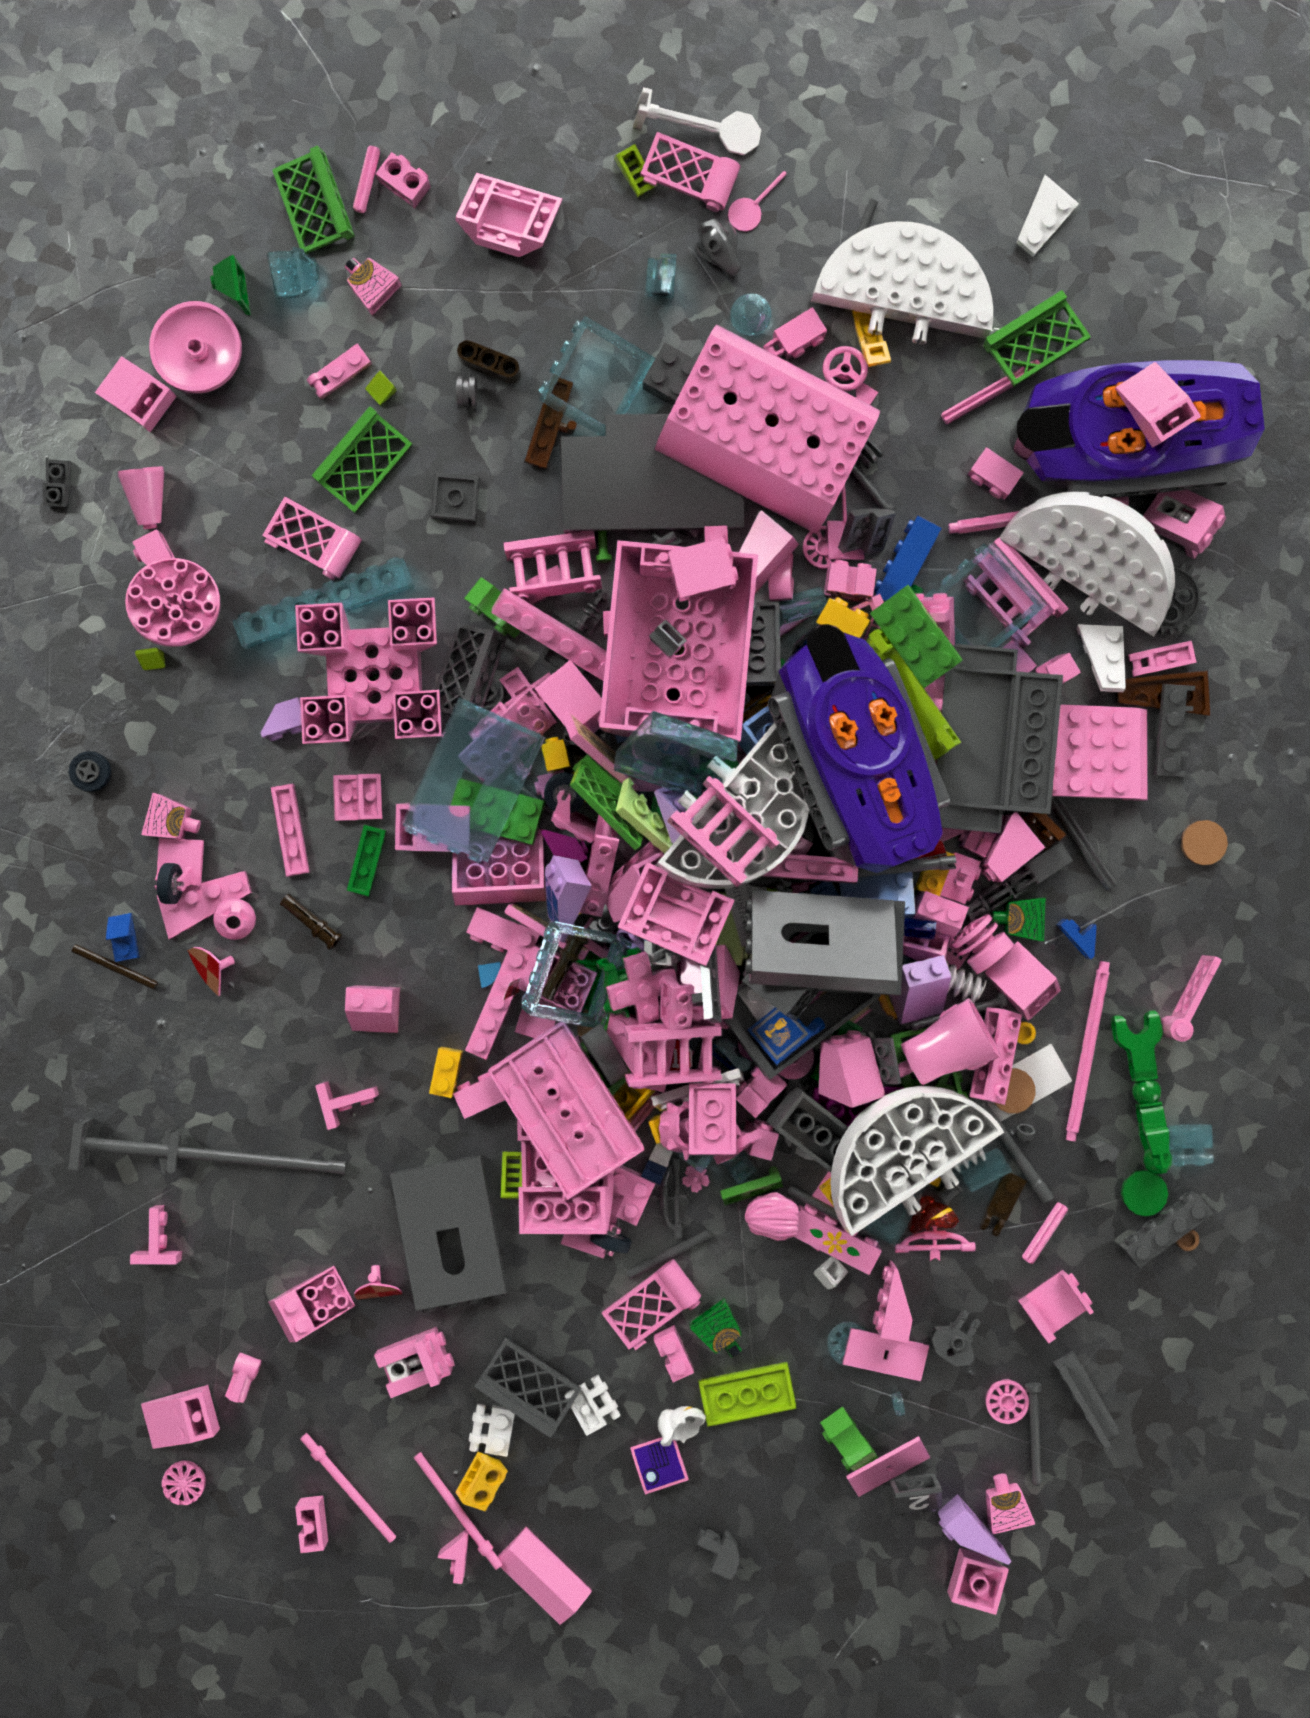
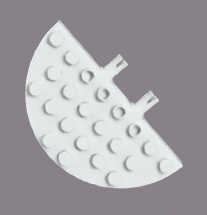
M887 222L871 226L851 236L827 260L811 298V302L871 314L868 333L873 334V331H875V335L882 334L884 318L916 324L912 342L916 344L918 340L919 344H926L929 327L986 339L992 331L993 325L992 295L987 279L978 262L953 237L941 230L921 223Z
M1063 492L1038 499L1035 503L1020 510L1007 524L999 538L1050 570L1043 581L1047 585L1051 582L1049 587L1052 590L1056 588L1061 579H1064L1089 595L1080 606L1083 612L1090 606L1086 612L1087 615H1092L1101 603L1153 637L1155 636L1172 602L1173 590L1175 588V572L1170 552L1164 540H1160L1154 531L1155 528L1141 514L1110 497L1092 496L1088 492Z
M773 723L736 769L730 768L717 755L707 766L723 779L724 790L765 829H771L777 835L776 839L780 842L772 850L766 845L744 869V874L747 878L740 885L762 877L790 854L804 832L808 813L810 812L775 723ZM686 791L677 802L688 810L697 799L689 791ZM713 796L693 817L694 819L691 824L697 830L703 829L725 805ZM731 812L711 833L709 841L715 847L717 845L720 846L742 821ZM748 829L727 852L728 855L726 857L732 863L738 862L760 838ZM682 835L678 837L655 865L668 872V877L686 885L706 889L736 887Z
M908 1087L894 1091L876 1100L865 1108L851 1123L843 1135L834 1156L831 1170V1196L835 1212L842 1227L853 1236L901 1202L906 1208L908 1215L916 1214L913 1208H916L919 1212L921 1206L914 1197V1193L939 1176L946 1189L954 1188L951 1182L957 1186L959 1180L951 1168L1004 1133L1003 1129L991 1114L962 1094L942 1087Z

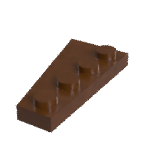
M1206 670L1125 678L1124 692H1116V701L1119 703L1160 708L1162 684L1195 686V691H1187L1186 706H1194L1193 711L1185 712L1210 716L1208 671Z

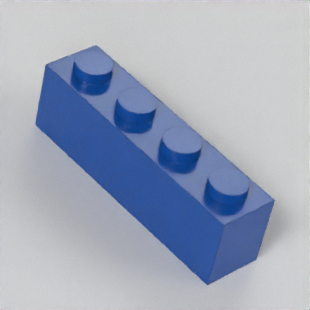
M917 516L914 521L909 520L904 530L907 533L904 541L899 539L893 552L897 553L894 560L891 561L889 559L883 569V572L886 573L882 581L878 579L874 586L875 596L880 594L885 602L905 586L909 585L911 587L941 531V527L920 516Z

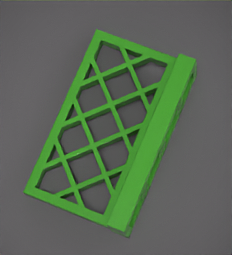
M318 145L310 148V153L272 169L303 255L345 238L348 240L355 237L326 153ZM311 161L313 165L310 175L300 172L303 164ZM288 170L294 172L289 184L283 182L280 175ZM299 175L307 178L303 190L294 187ZM312 181L320 185L317 196L308 193ZM292 190L301 193L297 205L289 201ZM306 196L315 199L311 211L301 208ZM320 202L328 207L324 217L315 214ZM300 211L309 214L304 226L296 221ZM313 217L322 220L318 232L309 229ZM327 223L334 225L336 234L329 237L322 235ZM307 232L316 235L313 244L305 246L304 243Z
M1063 290L985 339L984 349L987 353L992 354L1013 387L1090 340V334L1067 303V296ZM1064 309L1069 316L1068 322L1055 321L1056 313ZM1040 323L1049 324V335L1036 333L1037 325ZM1053 326L1066 328L1065 337L1051 336ZM1069 329L1078 330L1082 338L1077 341L1067 339ZM1021 335L1032 337L1030 347L1017 345L1018 337ZM1034 338L1047 340L1046 349L1032 348ZM1050 341L1063 343L1062 350L1058 353L1048 351ZM1002 347L1013 349L1011 359L1001 357L998 350ZM1015 350L1028 352L1027 361L1013 360ZM1031 353L1044 355L1043 362L1039 365L1029 363ZM1012 364L1025 367L1024 374L1017 379L1011 372Z
M369 406L311 476L355 513L411 447L412 443ZM377 421L385 427L386 436L372 437V427ZM388 430L394 435L388 436ZM368 432H370V437H365V435ZM386 439L388 452L374 453L373 440ZM389 439H399L405 446L400 451L390 452ZM370 440L372 453L358 454L357 445L360 441ZM355 449V454L349 455ZM388 455L389 465L385 469H376L374 456ZM390 455H396L395 458L391 461ZM358 457H372L373 469L360 470ZM346 458H356L357 471H343L344 460ZM340 466L341 472H335ZM376 472H382L379 475V477L376 478ZM374 473V483L371 486H361L360 474ZM357 474L359 487L345 488L344 475ZM332 475H341L343 488H332L326 482ZM368 489L362 496V490ZM359 490L360 499L354 506L346 500V491ZM336 491H343V497Z
M587 754L574 765L573 770L575 773L570 786L634 850L638 849L641 846L644 835L637 832L628 821L621 818L616 812L622 783Z

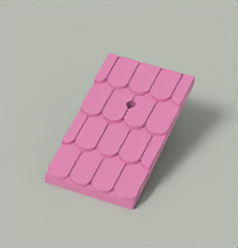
M564 1019L488 1070L567 1200L644 1151L640 1138L628 1122L620 1106L602 1081L599 1073Z

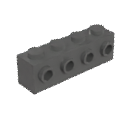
M1193 1191L1185 1193L1175 1204L1162 1210L1155 1219L1147 1221L1140 1230L1127 1236L1124 1242L1120 1244V1247L1131 1262L1138 1268H1141L1210 1217L1213 1212L1199 1194Z

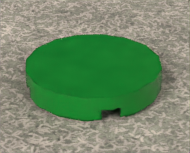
M1138 1170L1131 1173L1122 1183L1121 1196L1123 1203L1129 1210L1137 1215L1150 1216L1162 1210L1167 1202L1168 1190L1162 1177L1148 1170Z

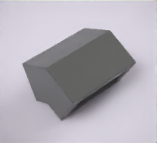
M667 620L663 621L649 635V639L669 659L687 641Z
M1098 1140L1088 1145L1093 1158L1099 1162L1106 1159L1114 1162L1120 1151L1103 1140Z

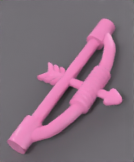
M933 1220L930 1224V1227H933V1231H923L908 1236L900 1244H895V1253L930 1251V1261L934 1258L940 1261L939 1250L975 1252L976 1248L975 1242H969L961 1235L947 1232L946 1230H937V1227L940 1225L937 1220ZM922 1238L924 1240H933V1245H909V1242ZM950 1238L961 1243L937 1245V1239L944 1240Z

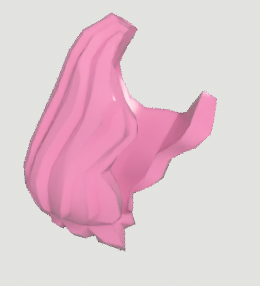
M778 1192L758 1195L748 1204L745 1220L752 1233L771 1238L775 1241H783L795 1237L797 1234L799 1207L793 1200Z

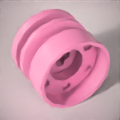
M989 913L970 922L952 942L955 949L965 944L959 951L961 956L970 951L973 953L967 960V963L976 974L985 971L996 963L1014 945L1005 932L993 935L998 924L995 922L987 926L992 920Z

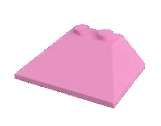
M476 173L456 215V222L476 245L521 257L543 247L562 203V198Z
M646 862L618 928L706 966L735 900L715 891L709 893L698 887L676 881L668 877V872Z

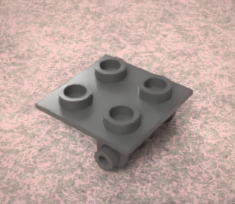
M601 589L592 593L577 592L563 594L551 612L588 637L602 618L603 611H606L611 605L612 598L607 596L608 594Z

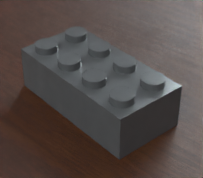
M664 343L642 381L643 390L674 406L697 360ZM727 393L723 397L724 402L728 405H733L737 402L736 396L732 393Z
M796 1085L767 1120L775 1130L831 1172L837 1147L848 1129L847 1125Z

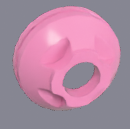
M232 898L223 901L216 908L213 921L220 935L230 940H237L251 933L256 923V915L249 903L241 899ZM230 916L238 917L240 926L230 928L227 925V919Z

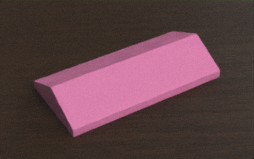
M527 1527L498 1556L502 1562L501 1568L560 1625L576 1613L592 1592Z

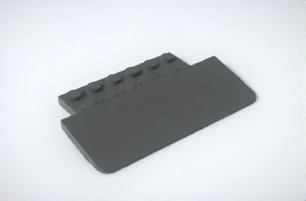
M966 644L953 645L963 661L945 673L942 715L961 743L937 759V768L950 798L949 806L939 810L942 828L1001 834L1003 810L1050 814L1063 675L1017 672V649Z

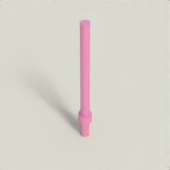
M305 1433L300 1440L310 1450L312 1458L322 1464L386 1540L391 1543L396 1538V1535L327 1457L325 1449L321 1445L318 1446L308 1433Z
M419 1452L413 1458L478 1546L477 1550L497 1570L502 1566V1562L492 1550L494 1547L489 1540L483 1538L423 1454Z

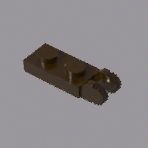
M1004 1170L985 1208L986 1212L979 1225L980 1229L986 1230L992 1215L998 1217V1220L993 1227L992 1235L999 1236L1027 1180Z

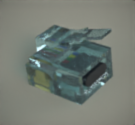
M661 253L660 259L648 258L646 297L674 298L677 254Z

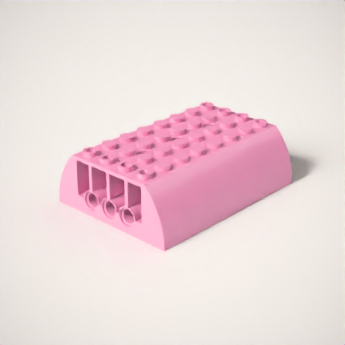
M716 325L710 333L664 424L654 450L816 534L833 508L877 422L880 410L727 329ZM727 393L734 394L737 402L733 405L726 404L723 399L724 395ZM768 415L777 417L778 424L775 427H770L766 424L765 418ZM811 436L819 440V447L816 449H812L807 445V439Z
M617 540L599 728L605 732L623 737L705 745L739 743L742 733L758 554L732 552V558H729L731 567L735 566L738 573L735 588L730 589L727 586L691 595L689 600H687L689 606L684 610H680L675 605L679 598L668 560V551L684 547ZM665 620L687 640L683 645V654L674 655L671 659L649 639V635ZM677 689L680 693L679 699L676 701L669 700L666 695L668 690Z

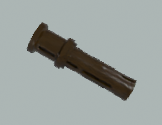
M290 893L280 902L281 906L312 931L311 934L314 938L318 937L324 942L328 950L333 949L343 936L341 933H337L329 927L326 920H319L306 907L293 898Z
M570 931V938L565 947L560 949L561 956L540 991V994L549 1000L554 999L573 962L576 963L579 960L578 955L584 944L589 942V940L573 931Z

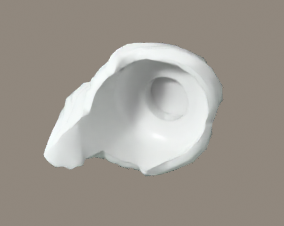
M681 1406L675 1410L665 1409L662 1411L658 1419V1430L662 1436L661 1445L670 1446L673 1440L685 1443L687 1439L697 1435L700 1426L704 1424L706 1419L702 1410L690 1406Z

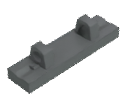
M715 944L707 965L700 964L702 992L692 994V1003L697 1006L703 1005L704 1020L710 1021L712 1024L722 1022Z

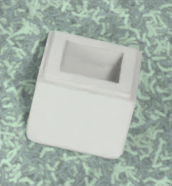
M831 1256L814 1271V1275L827 1289H832L839 1284L849 1271L838 1259Z

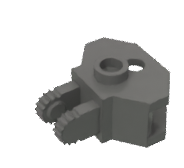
M965 1310L959 1314L954 1323L950 1322L949 1325L934 1326L929 1332L931 1344L936 1354L955 1367L970 1366L975 1359L971 1346L972 1336L981 1322L975 1318L966 1331L962 1330L961 1327L969 1315Z

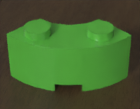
M481 577L464 598L471 604L469 609L478 616L483 614L496 624L494 629L505 636L508 633L513 638H516L520 630L492 614V607L501 592Z
M843 1406L820 1422L825 1430L822 1432L824 1438L829 1444L833 1443L843 1456L841 1462L848 1472L851 1470L854 1472L878 1459L877 1454L867 1439L860 1433L856 1423Z

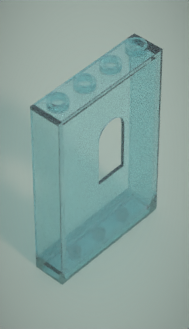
M459 697L403 818L402 826L406 827L405 831L415 836L418 833L427 836V841L439 845L440 842L448 845L447 849L456 854L464 852L474 862L481 863V861L488 863L545 740V736ZM466 770L485 780L470 812L463 817H457L450 812L449 802L463 771Z

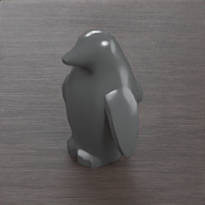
M717 219L703 222L699 225L698 234L704 250L696 245L697 252L707 262L720 267L729 277L737 275L741 267L736 254L738 241L735 228L729 221H726L728 232Z

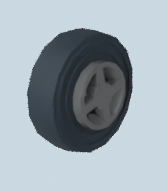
M86 751L79 753L73 758L69 765L68 773L75 787L82 791L94 792L101 790L107 785L111 777V767L103 755L97 752Z

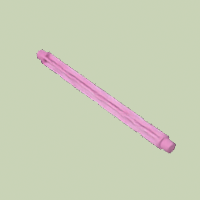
M1127 496L1112 498L1129 506ZM1019 511L990 515L983 518L958 520L956 523L948 524L949 534H963L1006 527Z
M1100 961L1099 969L1096 970L1093 996L1066 1127V1140L1076 1142L1077 1133L1080 1131L1104 996L1110 972H1108L1109 962Z

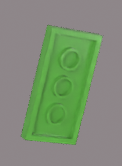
M909 585L870 612L871 616L924 688L963 661Z
M458 778L451 805L470 806V828L534 845L546 801Z

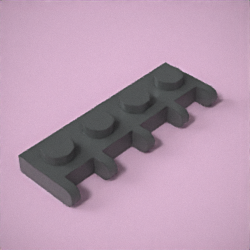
M1162 684L1154 775L1187 777L1186 771H1180L1181 756H1189L1188 751H1182L1183 733L1191 734V729H1184L1185 711H1193L1194 706H1186L1187 691H1195V686Z

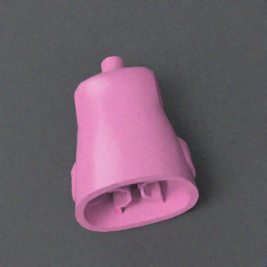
M968 998L962 1003L955 1004L946 1011H943L940 1018L924 1032L902 1043L901 1047L907 1060L899 1063L898 1068L900 1078L914 1072L923 1086L942 1075L964 1069L976 1070V1068L987 1065L989 1061L999 1058L1000 1053L971 999Z

